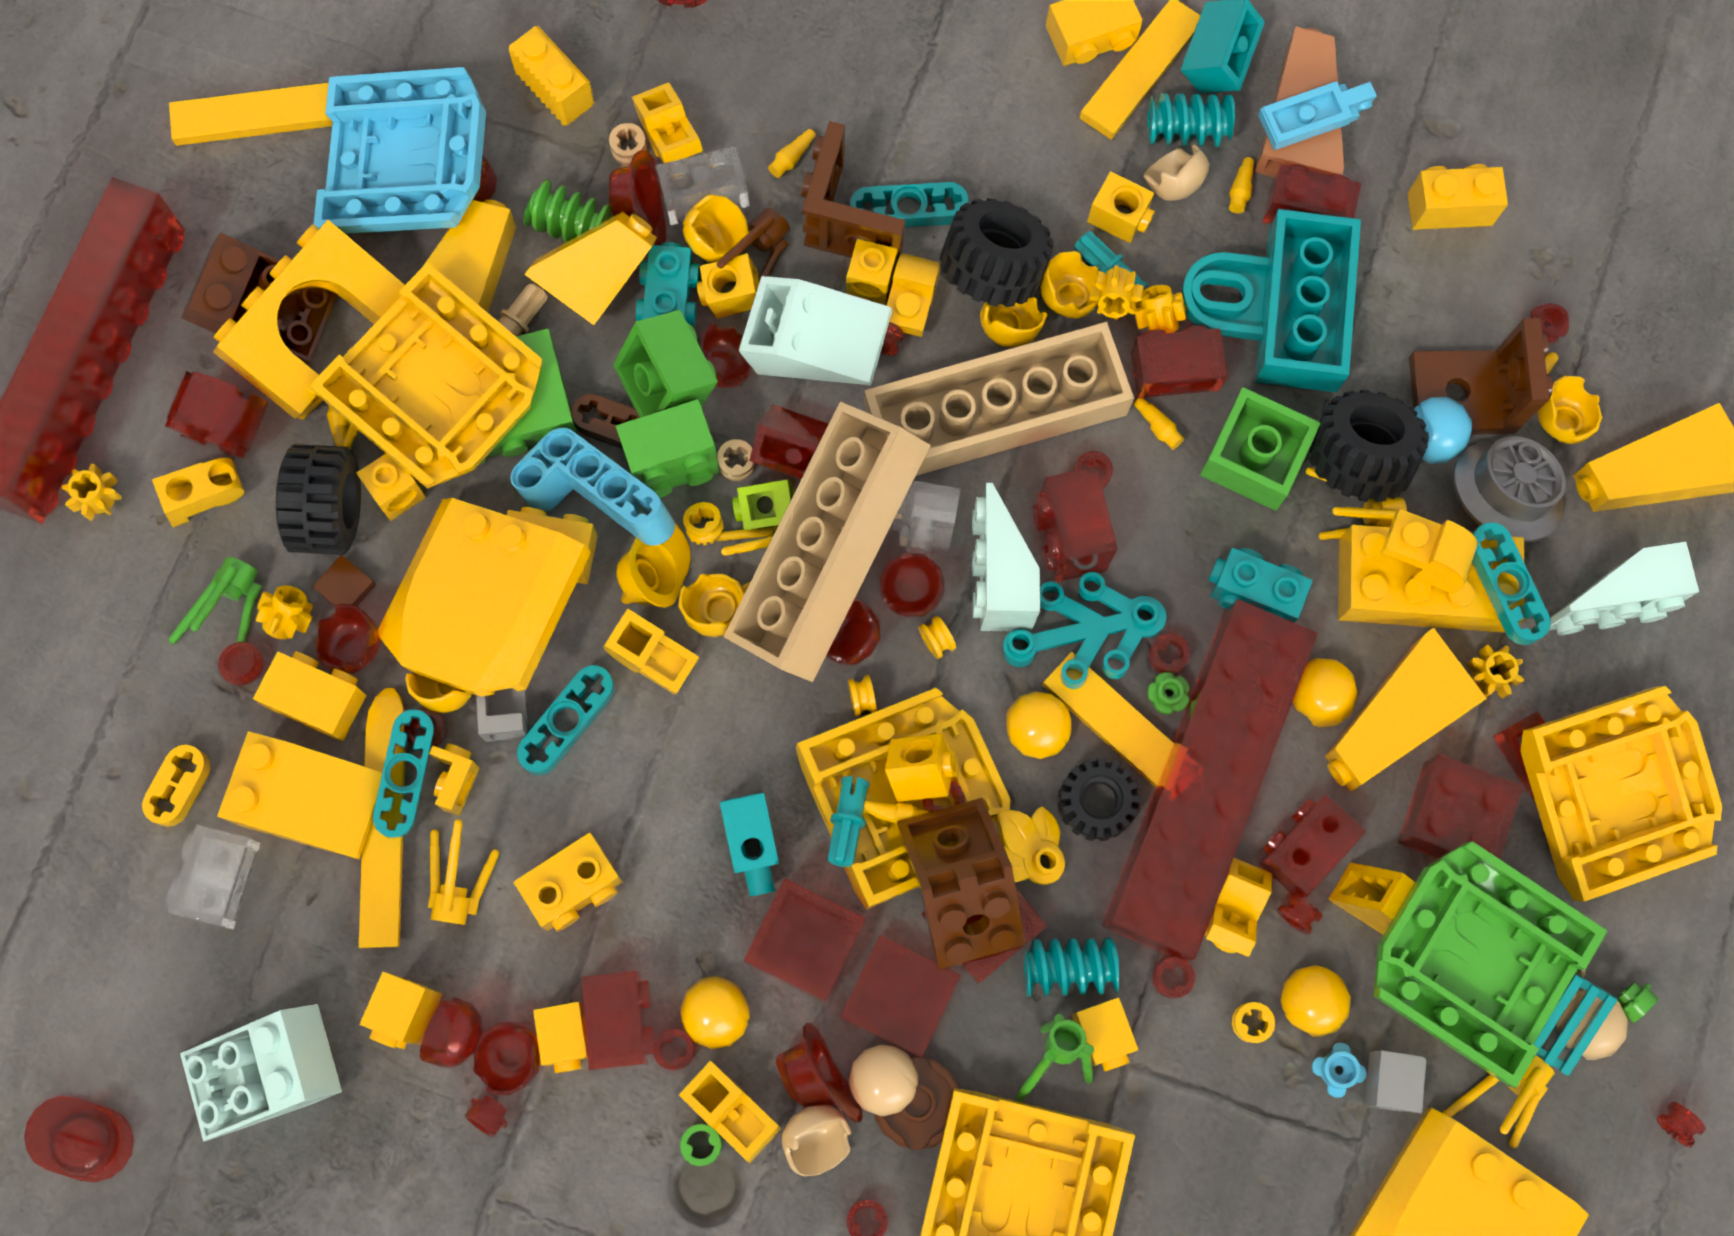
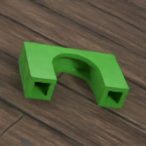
M549 329L517 336L543 361L530 410L479 465L485 463L486 458L502 454L505 457L521 455L529 447L535 446L546 434L557 428H568L577 434L556 349Z

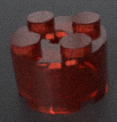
M185 371L166 416L167 422L165 427L180 433L182 438L203 446L208 442L220 447L219 450L228 455L244 459L246 453L250 452L269 404L252 393L248 399L243 398L244 394L237 390V386L199 372L193 371L191 374Z

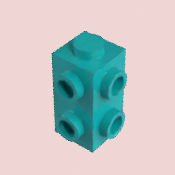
M665 242L660 246L653 245L649 250L648 260L640 262L639 281L640 285H645L644 299L637 298L636 321L681 310L687 324L695 327L697 304L696 302H690L691 289L697 288V283L700 282V263H693L691 248L684 247L679 243Z
M1231 548L1224 559L1217 557L1213 564L1208 581L1214 583L1209 597L1219 600L1218 604L1226 610L1236 613L1246 611L1258 616V621L1274 629L1285 627L1289 629L1300 616L1313 580L1304 577L1303 572L1294 566L1287 564L1277 566L1264 561L1263 556L1254 550Z

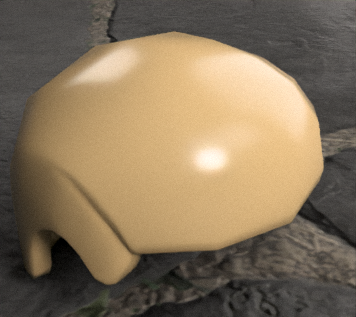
M1196 145L1192 146L1193 155H1189L1181 148H1177L1160 158L1143 174L1145 181L1159 198L1165 201L1181 200L1187 198L1202 186L1209 172V162L1203 151Z
M1586 990L1578 991V996L1569 1003L1558 1020L1556 1027L1559 1034L1585 995ZM1596 997L1565 1045L1568 1049H1571L1602 1001L1601 999ZM1618 1001L1582 1056L1586 1060H1597L1612 1056L1626 1040L1628 1019Z
M880 1044L865 1049L853 1062L849 1077L850 1090L854 1099L863 1110L879 1116H887L901 1112L913 1100L918 1085V1073L909 1054L898 1047Z
M829 1105L809 1106L792 1116L781 1137L782 1148L792 1171L805 1177L820 1175L835 1168L850 1152L847 1135L851 1134V1129L844 1114L839 1109Z

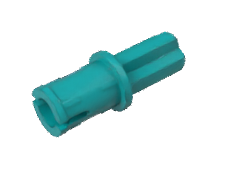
M1090 231L1082 235L1074 246L1075 251L1080 252L1081 256L1092 267H1098V271L1106 273L1109 269L1114 268V266H1118L1133 272L1122 261L1124 256L1121 253L1119 255L1114 254ZM1136 274L1134 284L1142 285L1144 291L1148 283L1144 282Z
M853 776L842 777L837 810L830 818L834 826L827 859L829 863L838 867H850L853 865L860 829L866 825V821L862 816L870 783L857 777L853 795Z

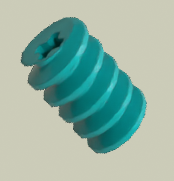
M1160 93L1156 103H1154L1153 96L1151 95L1147 115V133L1150 145L1155 144L1159 134H1163L1166 146L1171 145L1175 134H1179L1182 146H1187L1191 135L1196 136L1198 147H1203L1207 135L1212 136L1214 147L1220 146L1223 136H1228L1230 141L1233 136L1235 121L1234 98L1232 95H1226L1222 99L1221 104H1219L1218 97L1211 94L1208 95L1203 105L1201 96L1193 94L1187 105L1183 93L1176 94L1172 104L1167 93Z
M1111 937L1103 939L1100 951L1094 938H1087L1085 940L1082 951L1075 938L1068 939L1064 951L1057 938L1050 939L1046 952L1040 939H1033L1029 951L1027 952L1026 948L1024 950V986L1027 997L1032 996L1035 983H1040L1044 996L1050 995L1053 983H1058L1063 996L1068 995L1071 983H1076L1081 996L1086 995L1089 982H1094L1098 995H1104L1107 982H1112L1115 992H1118L1119 958L1115 943Z

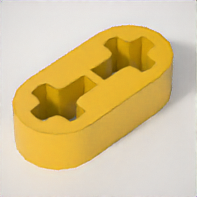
M180 745L168 753L144 796L142 809L146 818L153 823L165 827L175 826L183 821L211 769L210 760L204 752L194 746ZM192 758V762L197 765L196 770L193 773L186 771L183 774V770L178 767L179 762L182 759L189 761ZM160 798L163 800L170 798V802L175 805L171 813L164 811L161 814L162 810L156 806Z

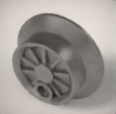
M1508 436L1497 441L1481 442L1472 445L1457 459L1453 469L1455 493L1464 510L1478 525L1481 526L1490 522L1498 523L1504 526L1512 537H1524V543L1540 541L1557 529L1564 513L1563 495L1566 489V478L1558 460L1544 446L1528 438Z

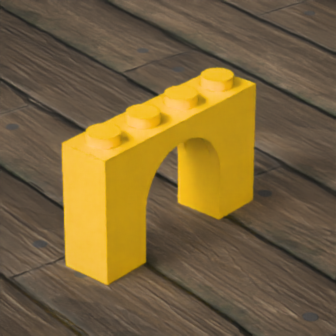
M329 220L320 229L312 224L296 242L302 249L293 260L285 255L269 274L275 279L265 291L257 286L242 303L241 306L247 310L237 323L229 318L214 335V338L220 343L216 346L213 353L294 419L300 416L317 396L316 394H310L308 388L319 374L295 356L282 341L277 326V314L281 301L298 289L306 287L324 288L338 294L371 323L375 324L400 298L399 291L405 286Z

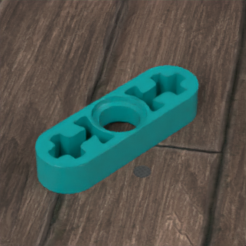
M954 182L863 187L855 191L850 199L851 207L863 209V202L868 201L871 202L874 208L873 212L886 215L885 200L891 199L890 215L887 216L905 220V227L951 225L956 211H959L963 204L968 203L966 190ZM911 197L919 202L920 209L914 214H904L898 209L897 203L903 198ZM927 197H932V212H926ZM944 197H952V201L955 203L954 210H947L946 205L943 203Z
M1485 523L1472 533L1478 541L1472 563L1510 640L1519 645L1533 644L1548 633L1551 625L1550 616L1509 531L1498 523ZM1486 537L1488 541L1495 539L1498 547L1492 551L1491 548L1483 549L1480 543ZM1503 558H1506L1507 562L1500 564L1494 570L1490 568V565L1496 560L1500 562ZM1509 573L1518 580L1519 590L1517 594L1508 595L1500 590L1497 584L1499 574ZM1523 597L1525 598L1526 603L1521 607L1518 605L1512 610L1509 608V605L1515 604ZM1523 617L1525 619L1533 618L1536 625L1531 630L1529 628L1521 629L1518 622Z
M597 665L582 668L521 740L517 748V758L527 772L533 775L550 773L610 702L615 692V685L606 669ZM601 677L603 678L601 685L604 691L600 695L593 692L584 702L591 709L585 713L582 707L570 698L573 694H576L578 699L581 700L588 690L584 684L588 678L596 681ZM563 709H572L578 713L579 717L577 726L568 732L559 731L554 725L556 714ZM547 727L551 734L563 741V743L557 747L551 741L545 749V753L548 756L547 761L542 763L536 760L533 764H530L532 756L528 750L533 745L536 748H541L548 738L542 732Z
M420 710L402 712L395 719L392 727L373 812L375 828L388 838L405 836L412 830L415 823L430 756L429 752L434 738L433 723L430 717ZM412 719H419L420 727L426 729L425 736L416 737L413 748L414 751L423 750L421 759L408 753L395 754L396 746L406 749L408 737L406 733L401 732V728L403 725H410ZM402 761L412 763L417 769L416 780L406 787L397 786L391 779L392 768ZM387 789L401 795L413 794L411 803L402 799L400 813L407 816L405 824L398 823L395 830H389L388 822L381 819L383 812H391L393 808L394 798H385Z

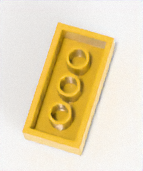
M1351 525L1339 539L1338 621L1505 633L1473 563H1471L1464 586L1458 592L1452 594L1413 579L1416 566L1381 553L1390 527ZM1485 537L1480 543L1483 549L1491 548L1493 551L1498 547L1495 539L1488 541ZM1512 537L1524 562V537ZM1503 558L1500 562L1496 560L1490 565V568L1494 570L1500 564L1507 562L1506 558ZM1509 573L1499 574L1497 584L1500 590L1508 595L1517 594L1519 590L1518 580ZM1524 597L1515 604L1509 605V608L1512 610L1518 605L1521 607L1524 604ZM1523 617V619L1520 620V621L1518 622V624H1521L1522 622H1524V621H1525V618Z

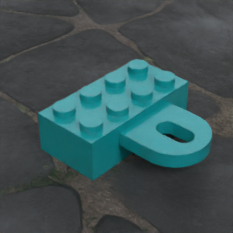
M1278 209L1268 230L1266 257L1220 252L1207 255L1194 263L1188 271L1181 289L1186 310L1185 314L1195 326L1207 333L1257 340L1255 383L1337 393L1349 376L1361 219ZM1207 284L1234 287L1242 294V301L1239 303L1210 301L1202 296L1200 288Z

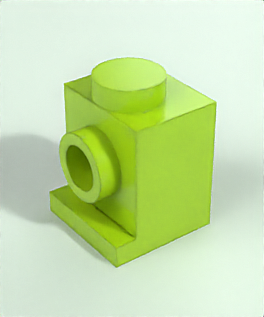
M793 478L737 488L738 496L733 497V510L736 521L743 522L744 530L779 525L795 493ZM764 496L771 498L774 506L770 512H764L760 509L759 502Z

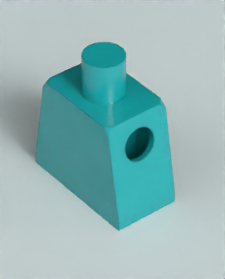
M764 792L720 801L734 873L744 872L749 896L775 891L770 866L779 864ZM749 838L759 839L761 853L754 857L746 855L744 841Z

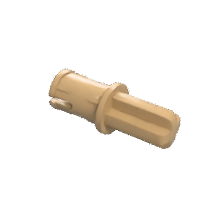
M534 283L528 284L508 310L503 309L500 312L501 318L498 322L516 337L522 333L526 334L529 331L527 325L546 302L548 295L538 285Z

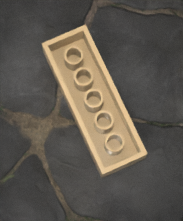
M1104 322L864 390L863 408L866 413L900 426L931 445L916 474L918 476L1127 416L1134 396L1108 323Z
M840 402L723 637L777 668L813 682L931 445L900 426Z

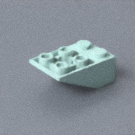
M762 276L739 352L759 375L871 386L893 310L891 307L804 280Z
M986 483L983 497H976L975 510L972 512V535H980V539H976L975 551L972 554V576H980V581H976L975 592H973L972 616L973 618H980V631L1024 629L1031 632L1040 613V568L994 484Z
M1680 542L1641 549L1551 616L1549 630H1557L1558 635H1569L1583 631V625L1598 623L1599 629H1608L1621 626L1626 623L1625 619L1639 617L1641 623L1654 622L1666 618V612L1685 607L1684 601L1699 592L1687 543Z
M318 1004L279 1010L180 1053L203 1142L309 1106L342 1092Z

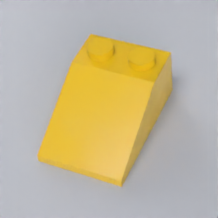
M248 731L217 817L241 827L359 860L373 821V812L382 772L290 742Z

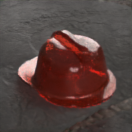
M639 150L634 154L631 163L620 166L611 172L609 176V205L612 207L611 212L614 216L624 212L629 217L635 214L645 220L653 229L651 233L657 237L653 245L660 246L666 241L661 178L653 156L648 151Z
M805 1023L803 1039L779 1054L776 1058V1065L787 1092L792 1099L802 1106L836 1105L854 1123L862 1122L863 1114L861 1107L854 1099L850 1085L833 1061L824 1038L812 1023Z
M67 1096L46 1100L37 1107L27 1121L24 1134L26 1150L34 1163L46 1170L87 1182L106 1180L121 1171L132 1155L134 1144L131 1126L123 1115L110 1108Z

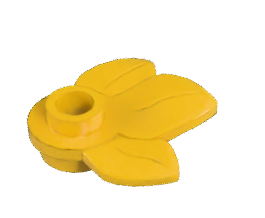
M1039 807L1031 818L1020 811L1013 810L1001 811L997 814L1000 834L1012 865L1015 883L1027 878L1039 885H1048L1057 881L1064 872L1065 859L1058 847L1060 828L1054 816L1044 807ZM1041 854L1048 858L1050 863L1049 869L1041 865Z

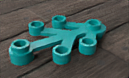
M1088 572L1080 579L1078 587L1080 596L1087 601L1098 600L1119 613L1103 617L1065 596L1063 588L1058 583L1046 582L1040 586V607L1047 611H1056L1077 624L1035 634L1024 629L1013 630L1004 639L1003 657L1007 663L1014 667H1025L1034 661L1039 651L1084 641L1074 659L1067 661L1063 665L1060 675L1064 686L1070 689H1078L1085 684L1088 668L1108 635L1126 631L1117 649L1109 651L1102 663V670L1107 677L1120 679L1126 675L1130 658L1141 639L1154 637L1164 628L1166 623L1165 608L1158 600L1149 596H1139L1131 600L1105 586V580L1100 574ZM1094 582L1099 586V589L1091 592L1084 587V584ZM1052 591L1057 594L1058 599L1047 601L1044 599L1043 594ZM1145 610L1150 612L1153 618L1144 621L1138 617L1137 613ZM1024 640L1027 642L1028 648L1017 650L1013 646V642ZM1112 659H1118L1123 663L1124 667L1120 670H1114L1109 666L1108 662ZM1070 669H1077L1081 672L1082 677L1078 680H1072L1067 676L1066 672Z

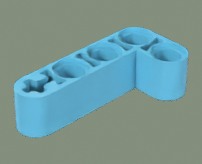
M557 428L546 434L512 470L510 476L511 483L529 507L547 512L556 507L574 489L647 545L656 546L670 539L674 533V519L656 492L568 428Z

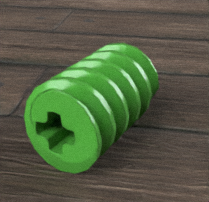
M545 179L541 186L532 194L524 213L523 222L524 226L532 225L537 232L543 233L547 231L552 238L558 239L562 237L566 243L609 220L612 207L609 204H605L599 213L596 212L597 201L595 198H590L583 207L581 206L582 194L577 191L571 196L570 200H566L567 188L563 185H560L556 192L551 194L552 181Z

